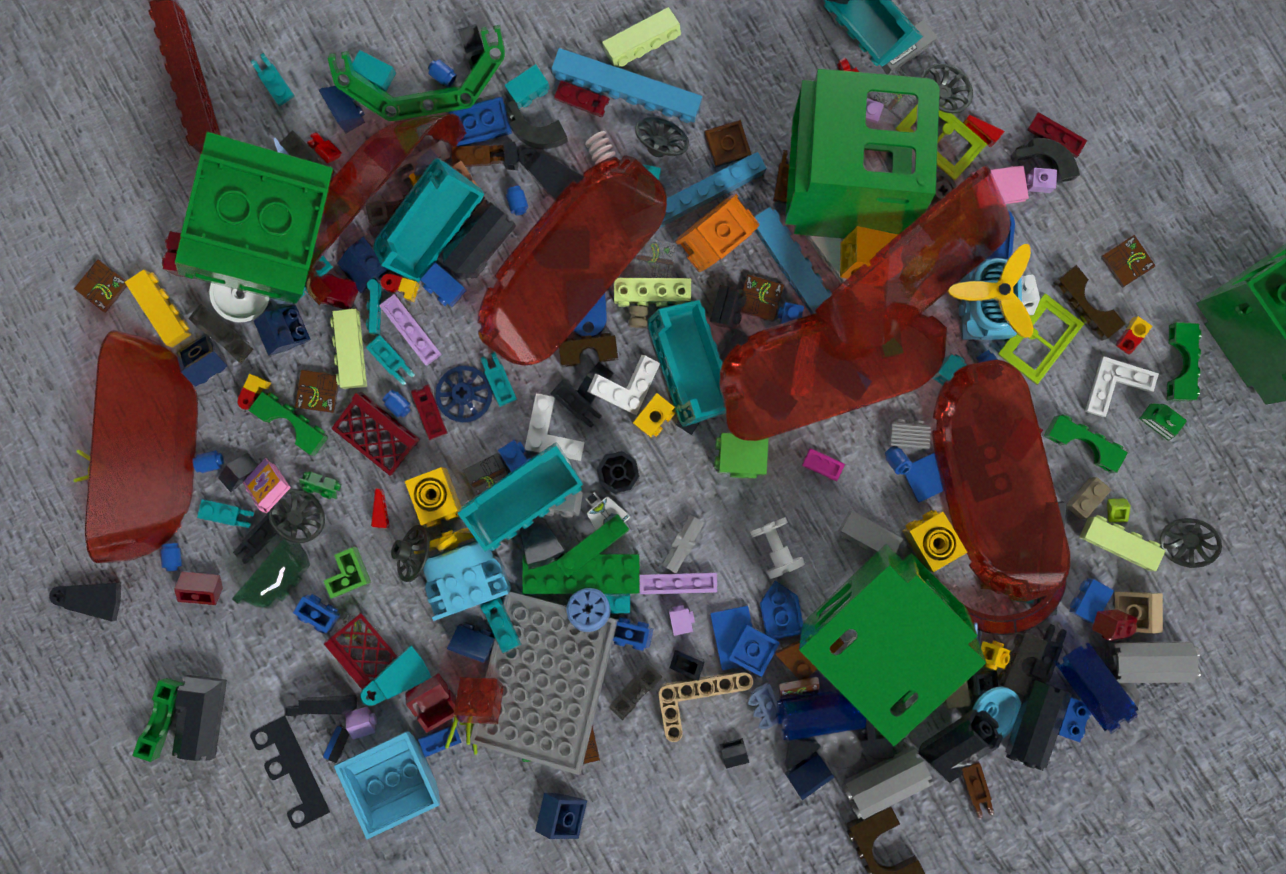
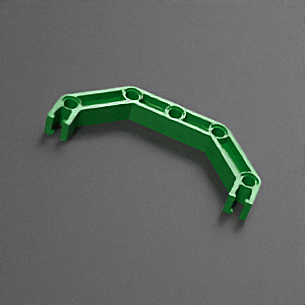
M500 25L493 26L495 33L497 32L498 42L489 43L487 34H489L487 27L481 28L484 51L461 86L399 97H392L355 72L349 51L341 52L345 68H338L335 61V53L329 54L327 59L333 82L338 89L385 120L398 121L472 107L504 60L505 46ZM493 48H497L500 50L501 54L499 56H493L490 53V50ZM344 74L348 76L349 82L341 81L339 75ZM468 93L471 99L465 101L461 98V94ZM429 99L434 105L427 107L423 101ZM393 106L396 112L389 113L386 107Z

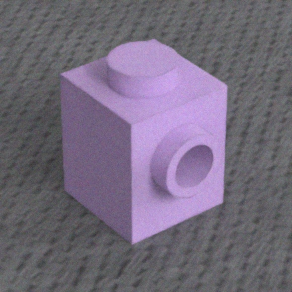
M1033 168L1026 175L1028 191L1051 193L1056 189L1057 170Z
M684 605L672 607L673 610L669 611L674 636L693 632L691 624L695 623L693 611L689 612L688 607L684 608Z
M368 706L345 713L346 729L353 740L375 733L377 718L375 713H371Z

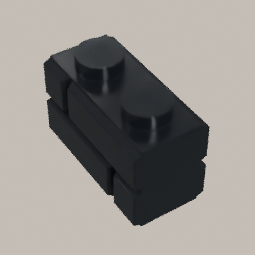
M720 285L710 322L719 327L736 330L737 325L741 322L742 306L746 304V292L736 287Z

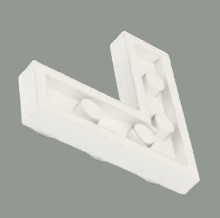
M641 355L627 388L595 374L587 392L637 415L660 363L645 355Z
M1104 356L1101 357L1085 412L1106 417L1116 382L1147 392H1154L1159 373Z
M536 393L525 449L540 453L557 442L568 459L581 461L585 442L548 435L555 398Z

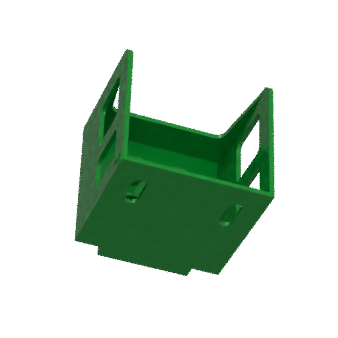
M818 69L815 81L802 80L792 117L785 224L794 225V234L844 239L857 226L898 234L900 235L901 244L909 243L936 192L940 89L934 80ZM873 91L916 96L918 100L916 131L900 132L869 129L865 124L867 93ZM912 149L915 151V172L911 174ZM864 150L891 153L892 173L865 170L863 167Z
M207 132L175 259L178 274L189 279L194 278L297 304L303 294L333 168Z
M1286 243L1196 302V305L1207 319L1204 325L1246 386H1253L1265 405L1286 401Z
M887 544L805 620L799 651L893 746L905 738L987 663L977 640L978 635L967 608L912 553L902 560ZM834 602H836L832 607H830V608L819 618L820 614H821L827 607H829V606L832 605ZM853 629L857 632V638L840 654L835 655L831 653L830 646L847 630ZM917 692V700L906 708V701Z

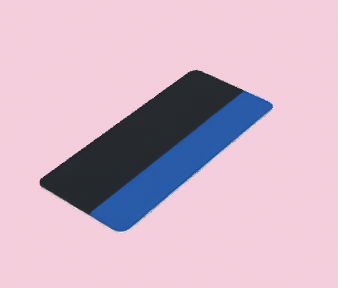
M336 726L323 758L334 763L338 762L350 735L347 729Z

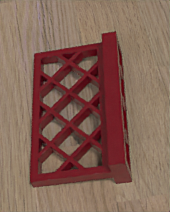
M362 392L355 393L351 403L331 428L389 476L393 475L409 452L421 440ZM355 405L360 408L361 417L352 418L351 410ZM372 418L375 420L376 429L367 430L366 419ZM362 419L363 431H354L353 420ZM343 421H349L350 432L344 433L338 428ZM387 430L390 433L391 441L382 442L380 431ZM377 431L378 442L369 443L367 432ZM356 433H364L365 444L355 442ZM402 442L407 446L406 450L403 453L397 454L395 443ZM391 443L393 454L383 455L382 444ZM378 445L380 456L370 454L369 446ZM384 457H393L394 466L391 469L385 466Z
M362 613L358 614L324 642L326 648L361 689L371 682L369 677L375 678L378 676L376 675L377 664H390L392 657L394 659L398 657ZM359 619L365 623V632H353L354 623ZM367 627L371 630L372 633H367ZM342 633L350 634L349 645H341L336 638ZM353 634L364 635L363 646L352 645ZM367 635L376 636L378 639L377 647L365 646ZM351 648L363 649L362 660L353 659L350 656ZM365 649L377 650L376 661L364 660ZM379 650H387L390 653L389 662L378 661ZM364 663H375L374 675L364 673ZM368 690L367 696L369 697V699L373 701V696L375 695V692H370Z

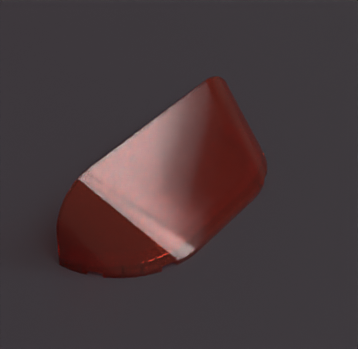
M446 114L407 119L381 129L359 147L330 181L304 286L306 293L319 306L332 292L315 270V266L320 258L426 135L442 140L453 147L461 141L467 133L461 119L457 115Z
M624 155L622 159L617 157L605 159L583 173L585 178L579 183L575 181L570 183L496 272L494 277L498 280L493 288H487L480 305L477 322L481 325V328L478 330V335L482 343L505 360L517 365H533L546 360L554 354L661 226L667 209L665 190L660 181L636 158Z
M985 165L977 170L972 177L965 179L878 251L869 261L871 266L868 267L866 264H863L828 299L821 303L815 312L840 340L860 349H872L886 344L942 297L951 286L962 280L1005 242L1010 230V215L990 168Z
M878 300L877 305H865L864 301L848 303L761 330L749 336L748 342L742 346L737 344L722 364L720 370V391L727 426L730 432L739 439L758 441L914 391L931 380L940 369L946 353L947 327L932 315L927 317L921 314V309L898 302Z
M112 330L105 336L100 347L97 363L85 518L86 548L89 557L95 563L132 561L158 550L180 528L184 514H187L193 492V458H195L198 425L197 392L193 388V384L181 373L178 358L172 351L146 337Z
M990 360L966 365L955 371L952 379L944 383L937 397L933 413V419L937 420L936 430L932 431L933 446L953 529L968 552L967 555L971 560L970 568L988 588L997 594L1003 593L1007 595L1010 600L1027 602L1052 594L1060 589L1066 581L1070 569L1069 545L1030 389L1019 370L1008 362Z

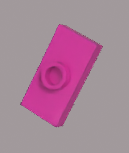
M809 448L802 466L837 482L845 464Z

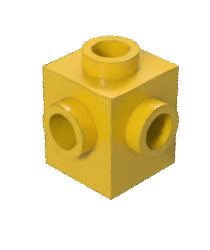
M983 641L981 650L987 662L985 667L997 670V667L1005 669L1010 660L1009 654L1011 650L1005 649V644L993 641L992 644Z

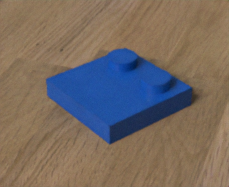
M745 624L727 659L762 677L780 642Z

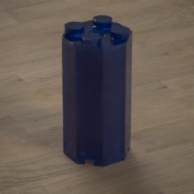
M1088 642L1085 644V649L1080 646L1062 658L1063 664L1057 662L1056 667L1105 733L1109 731L1112 734L1121 728L1120 724L1122 722L1130 723L1136 719L1139 709Z
M839 690L777 701L778 713H776L778 725L781 724L782 740L790 741L863 729L866 726V718Z

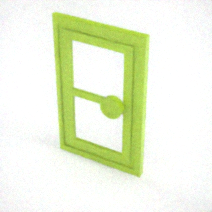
M917 105L895 128L897 131L915 132L910 127L917 121ZM939 110V117L946 124L942 127V133L938 137L937 144L945 135H950L955 130L972 145L955 166L937 151V166L955 181L985 148L987 143L952 113H945Z
M1046 293L1041 297L1034 315H1029L1032 324L1034 325L1043 312L1048 309L1069 327L1054 346L1038 335V331L1033 328V334L1028 339H1038L1050 349L1036 370L1012 353L1024 338L1018 334L1010 338L997 354L1036 385L1039 384L1084 325L1081 320Z

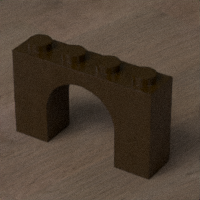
M891 806L864 820L860 817L847 823L849 830L846 832L852 842L856 841L858 847L855 849L860 859H865L867 865L864 867L868 874H925L915 855L893 866L881 865L874 860L872 849L875 840L884 832L900 825Z

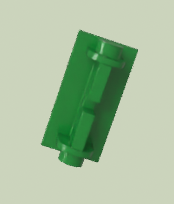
M311 471L308 473L304 472L302 479H299L301 488L304 491L319 493L327 499H337L336 490L340 491L342 485L339 481L325 477L322 483L320 482L322 475Z

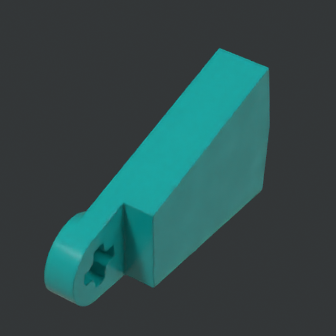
M408 646L362 689L360 699L363 704L372 706L413 688L432 676L423 659L412 646ZM368 690L370 692H375V695L373 696V701L371 699H366V696L368 695Z

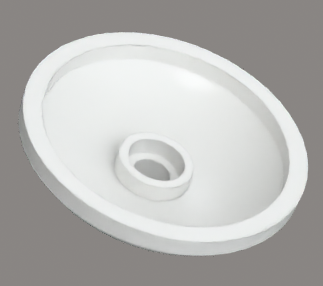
M214 283L210 285L209 295L214 309L222 317L233 322H247L257 318L263 313L269 301V297L243 291L244 295L242 297H238L236 295L237 289Z

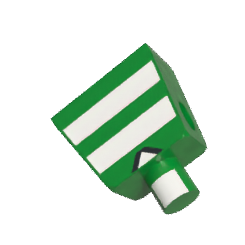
M1149 404L1139 418L1167 441L1174 438L1187 422L1185 418L1166 404Z

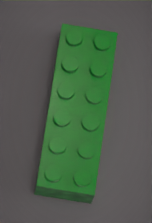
M523 554V594H574L585 588H594L603 594L640 593V554H598L569 578L556 564V561L528 570L526 557Z

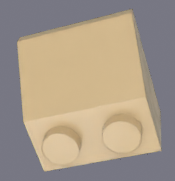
M1115 592V609L1138 618L1136 632H1163V593Z

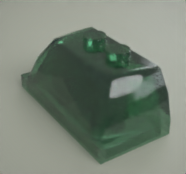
M283 539L234 595L232 600L237 604L246 602L257 608L273 609L279 601L283 602L290 594L288 591L292 586L296 587L301 582V576L310 566L308 555L301 544Z

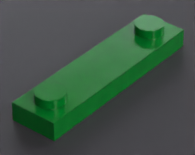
M617 514L558 559L556 564L569 578L630 529Z

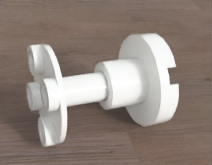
M786 517L750 532L752 537L765 533L773 551L769 554L775 566L767 571L770 579L805 565L803 557L792 558L788 547H783L776 528L788 523Z

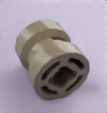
M630 306L629 313L631 314V319H629L628 326L646 328L648 308Z

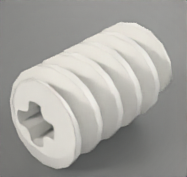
M606 131L594 134L585 144L589 148L588 152L592 155V160L595 161V167L599 168L598 173L600 175L610 174L614 169L621 167V165L615 166L619 161L618 158L612 159L616 154L615 151L609 152L613 146L611 144L606 145L609 138H603L606 135Z

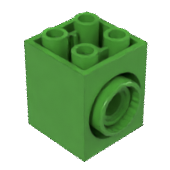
M721 433L715 442V450H719V454L715 457L714 469H718V473L730 474V477L757 478V475H766L769 435Z

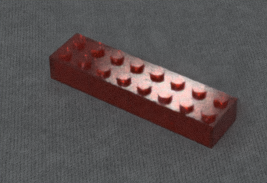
M176 0L149 1L151 8L148 10L149 15L155 22L154 32L161 42L159 49L167 62L164 63V66L172 79L170 86L177 96L175 103L182 113L180 120L188 133L186 135L187 143L196 152L198 151L202 154L207 132L221 135L185 11Z

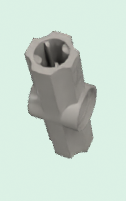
M689 515L681 532H678L671 545L672 548L662 566L675 573L678 572L685 557L692 550L696 542L695 539L701 531L704 522Z

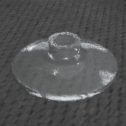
M838 729L826 736L822 751L824 758L831 766L846 769L858 762L862 747L854 733L849 730ZM840 744L845 746L843 751L838 750Z

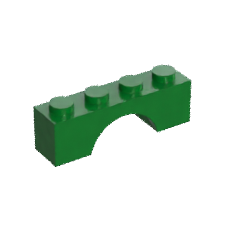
M1176 322L1169 325L1168 344L1180 352L1183 359V367L1175 379L1167 382V401H1196L1200 394L1198 386L1200 368L1198 367V361L1201 356L1199 340L1202 333L1198 323Z
M261 392L248 411L268 423L278 418L289 420L296 431L295 445L309 455L315 456L328 439L324 435L326 431L317 425L315 427L310 425V420L302 414L299 416L295 414L293 407L287 403L281 404L278 401L279 397L272 392Z
M1062 414L1053 417L1043 437L1060 446L1066 445L1074 439L1082 440L1093 451L1094 465L1109 473H1118L1128 452L1123 450V446L1115 442L1110 443L1106 441V437L1099 433L1093 434L1083 424L1077 425L1073 423V419L1067 415Z
M169 678L158 680L152 697L154 705L150 720L143 733L138 737L132 756L149 762L160 757L176 711L177 691L180 685L184 686V683Z

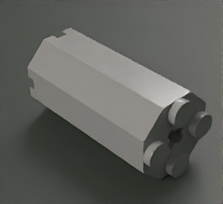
M1108 642L1107 646H1111V648L1105 651V668L1107 672H1111L1112 677H1109V680L1114 683H1194L1195 679H1199L1201 676V671L1198 667L1200 650L1198 647H1194L1191 642Z
M914 746L843 780L842 789L848 799L853 800L850 805L858 818L862 817L864 820L934 784L923 759L917 757L918 751Z

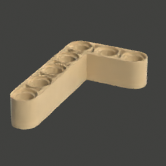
M736 671L700 677L699 681L688 679L662 684L659 688V700L666 738L671 742H677L682 738L683 731L678 707L679 701L748 690L753 685L752 676L747 671ZM743 675L749 677L746 685L739 684V678ZM722 679L730 681V685L727 688L719 686ZM703 682L710 683V690L702 691L700 689ZM685 685H689L692 688L691 693L688 695L681 692V688ZM666 688L673 691L672 696L669 698H665L662 695V691ZM668 708L676 710V714L673 717L666 716L665 711ZM676 727L679 730L678 735H669V729Z

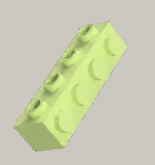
M668 7L603 41L604 52L613 66L618 68L625 66L628 62L640 58L645 53L657 49L662 44L680 36V23Z
M614 278V303L618 304L619 307H629L630 304H637V306L648 307L649 304H656L657 307H668V304L679 305L691 302V278Z
M357 309L332 311L333 317L330 318L331 327L335 331L332 341L337 351V354L334 355V361L339 370V373L336 374L337 384L343 389L367 387L360 312Z
M1102 516L1088 517L1079 538L1148 571H1157L1166 551L1159 548V543L1152 540L1147 542L1142 539V535L1135 532L1130 534L1124 531L1125 527L1115 523L1111 525Z

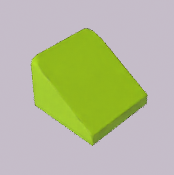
M1108 499V522H1128L1131 505L1127 499Z

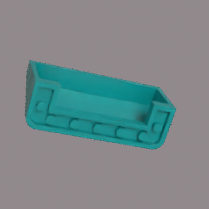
M824 0V7L830 13L834 12L837 15L835 20L842 27L845 25L848 28L847 34L853 40L856 38L860 42L858 46L864 53L869 52L871 55L869 59L876 66L881 65L883 67L923 37L892 0H849L847 5Z
M439 158L434 159L374 241L373 249L381 266L419 283L431 265L437 261L438 256L452 237L459 231L463 222L470 217L475 206L481 202L484 196L482 189Z
M700 300L658 309L648 319L647 325L681 425L688 426L736 409V399L731 393L730 382L723 370L724 365L719 358L717 344L711 335V327L707 323L705 309L701 305Z
M555 442L463 505L458 511V515L485 552L489 549L493 551L501 545L500 541L505 538L509 540L514 537L519 528L523 527L525 529L533 523V519L538 515L541 518L550 512V507L553 505L557 507L565 502L566 496L569 494L575 495L582 490L581 486L584 483L559 444Z

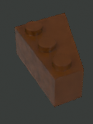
M840 637L830 646V651L833 654L844 644ZM800 640L776 650V656L799 680L807 679L817 670L799 651Z

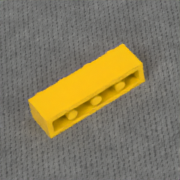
M143 269L125 281V284L165 345L173 348L191 336L188 330L190 327L184 319L181 320L179 317L180 311L168 300L169 294L158 285V277L153 272L150 273Z

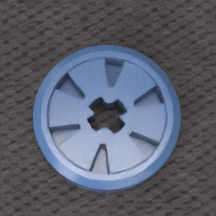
M594 588L581 589L569 599L566 609L567 616L576 629L583 632H593L603 627L608 621L610 604L601 591ZM587 606H590V608H593V609H591V613H590V614H587V612H584V611H586V607H587Z

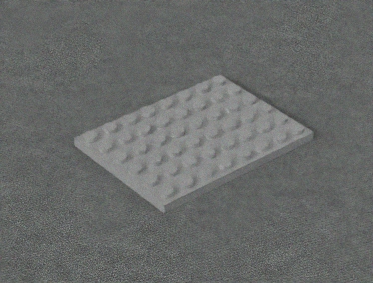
M510 591L505 597L504 607L521 645L506 653H502L495 638L470 743L579 775L581 774L618 619L609 617L606 624L600 629L593 632H583L576 629L569 621L566 611L567 606Z

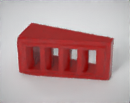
M971 115L963 122L989 147H992L1005 132Z
M375 489L372 527L389 528L390 526L383 489Z

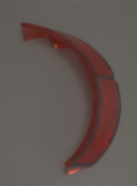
M1062 565L1058 566L1060 576L1045 599L1024 612L1006 616H995L975 611L964 605L968 610L973 625L977 623V630L995 635L1022 633L1038 626L1055 611L1061 602L1067 585L1065 567Z

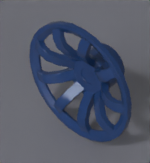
M458 366L448 370L440 378L436 387V402L440 411L446 417L456 422L466 423L479 419L487 412L492 402L493 392L486 375L474 367ZM462 370L473 372L467 383L464 382ZM457 372L459 383L455 384L447 377ZM477 375L485 382V384L480 386H471ZM443 382H446L453 388L452 392H440ZM487 388V399L475 395V392ZM440 397H452L453 400L444 408ZM472 400L485 404L479 413L472 404ZM456 404H459L458 417L448 412ZM464 405H468L474 416L463 418Z

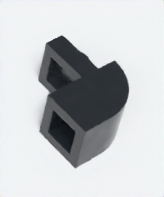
M477 24L458 29L470 69L473 68L484 51Z
M864 717L863 723H860L862 735H865V737L858 738L861 748L874 758L894 757L893 745L883 735L876 736L874 726Z

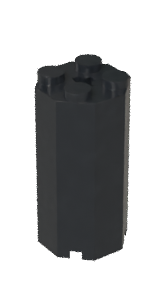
M623 451L606 454L597 467L600 485L615 495L631 492L640 479L636 459ZM622 469L623 476L621 478H616L615 471H620Z
M1030 678L1005 750L1007 753L1006 758L1020 761L1023 765L1033 769L1036 768L1043 771L1044 768H1047L1072 693Z

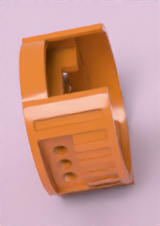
M734 193L695 222L676 239L675 243L683 247L688 254L687 258L698 272H702L725 257L752 235L760 224L749 209H745L739 201L738 195Z

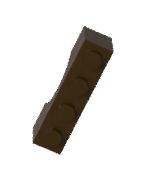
M1075 265L1053 282L1056 285L1055 289L1059 294L1064 295L1068 300V305L1080 314L1081 321L1089 325L1092 329V334L1101 341L1106 340L1121 329L1125 323L1114 309L1100 311L1088 303L1085 296V287L1089 279Z

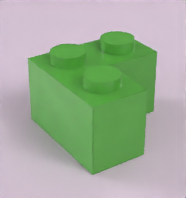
M352 547L335 554L334 556L341 573L324 580L330 599L371 583L357 547Z

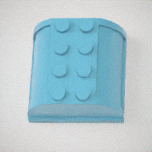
M408 731L334 766L366 840L440 805L438 786L418 741Z

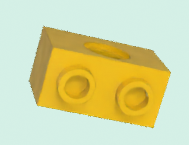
M656 393L635 419L633 425L648 437L652 438L653 435L657 437L663 430L661 425L664 421L669 422L675 415L673 412L675 407ZM652 412H658L661 415V419L658 422L651 421L650 414Z

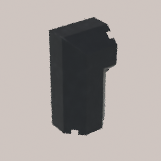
M485 199L443 249V264L460 280L477 278L486 267V262L516 227L515 223L512 220L510 222L506 220L508 216Z
M186 675L182 679V681H185L184 686L180 685L177 691L175 707L180 709V711L177 712L178 717L172 756L177 755L178 759L200 761L201 757H206L205 761L216 758L227 680Z
M972 710L924 741L918 750V754L942 778L951 783L964 773L962 771L964 766L969 768L971 764L999 748L1003 737L1001 733L998 734L997 728H999L998 722L988 712Z

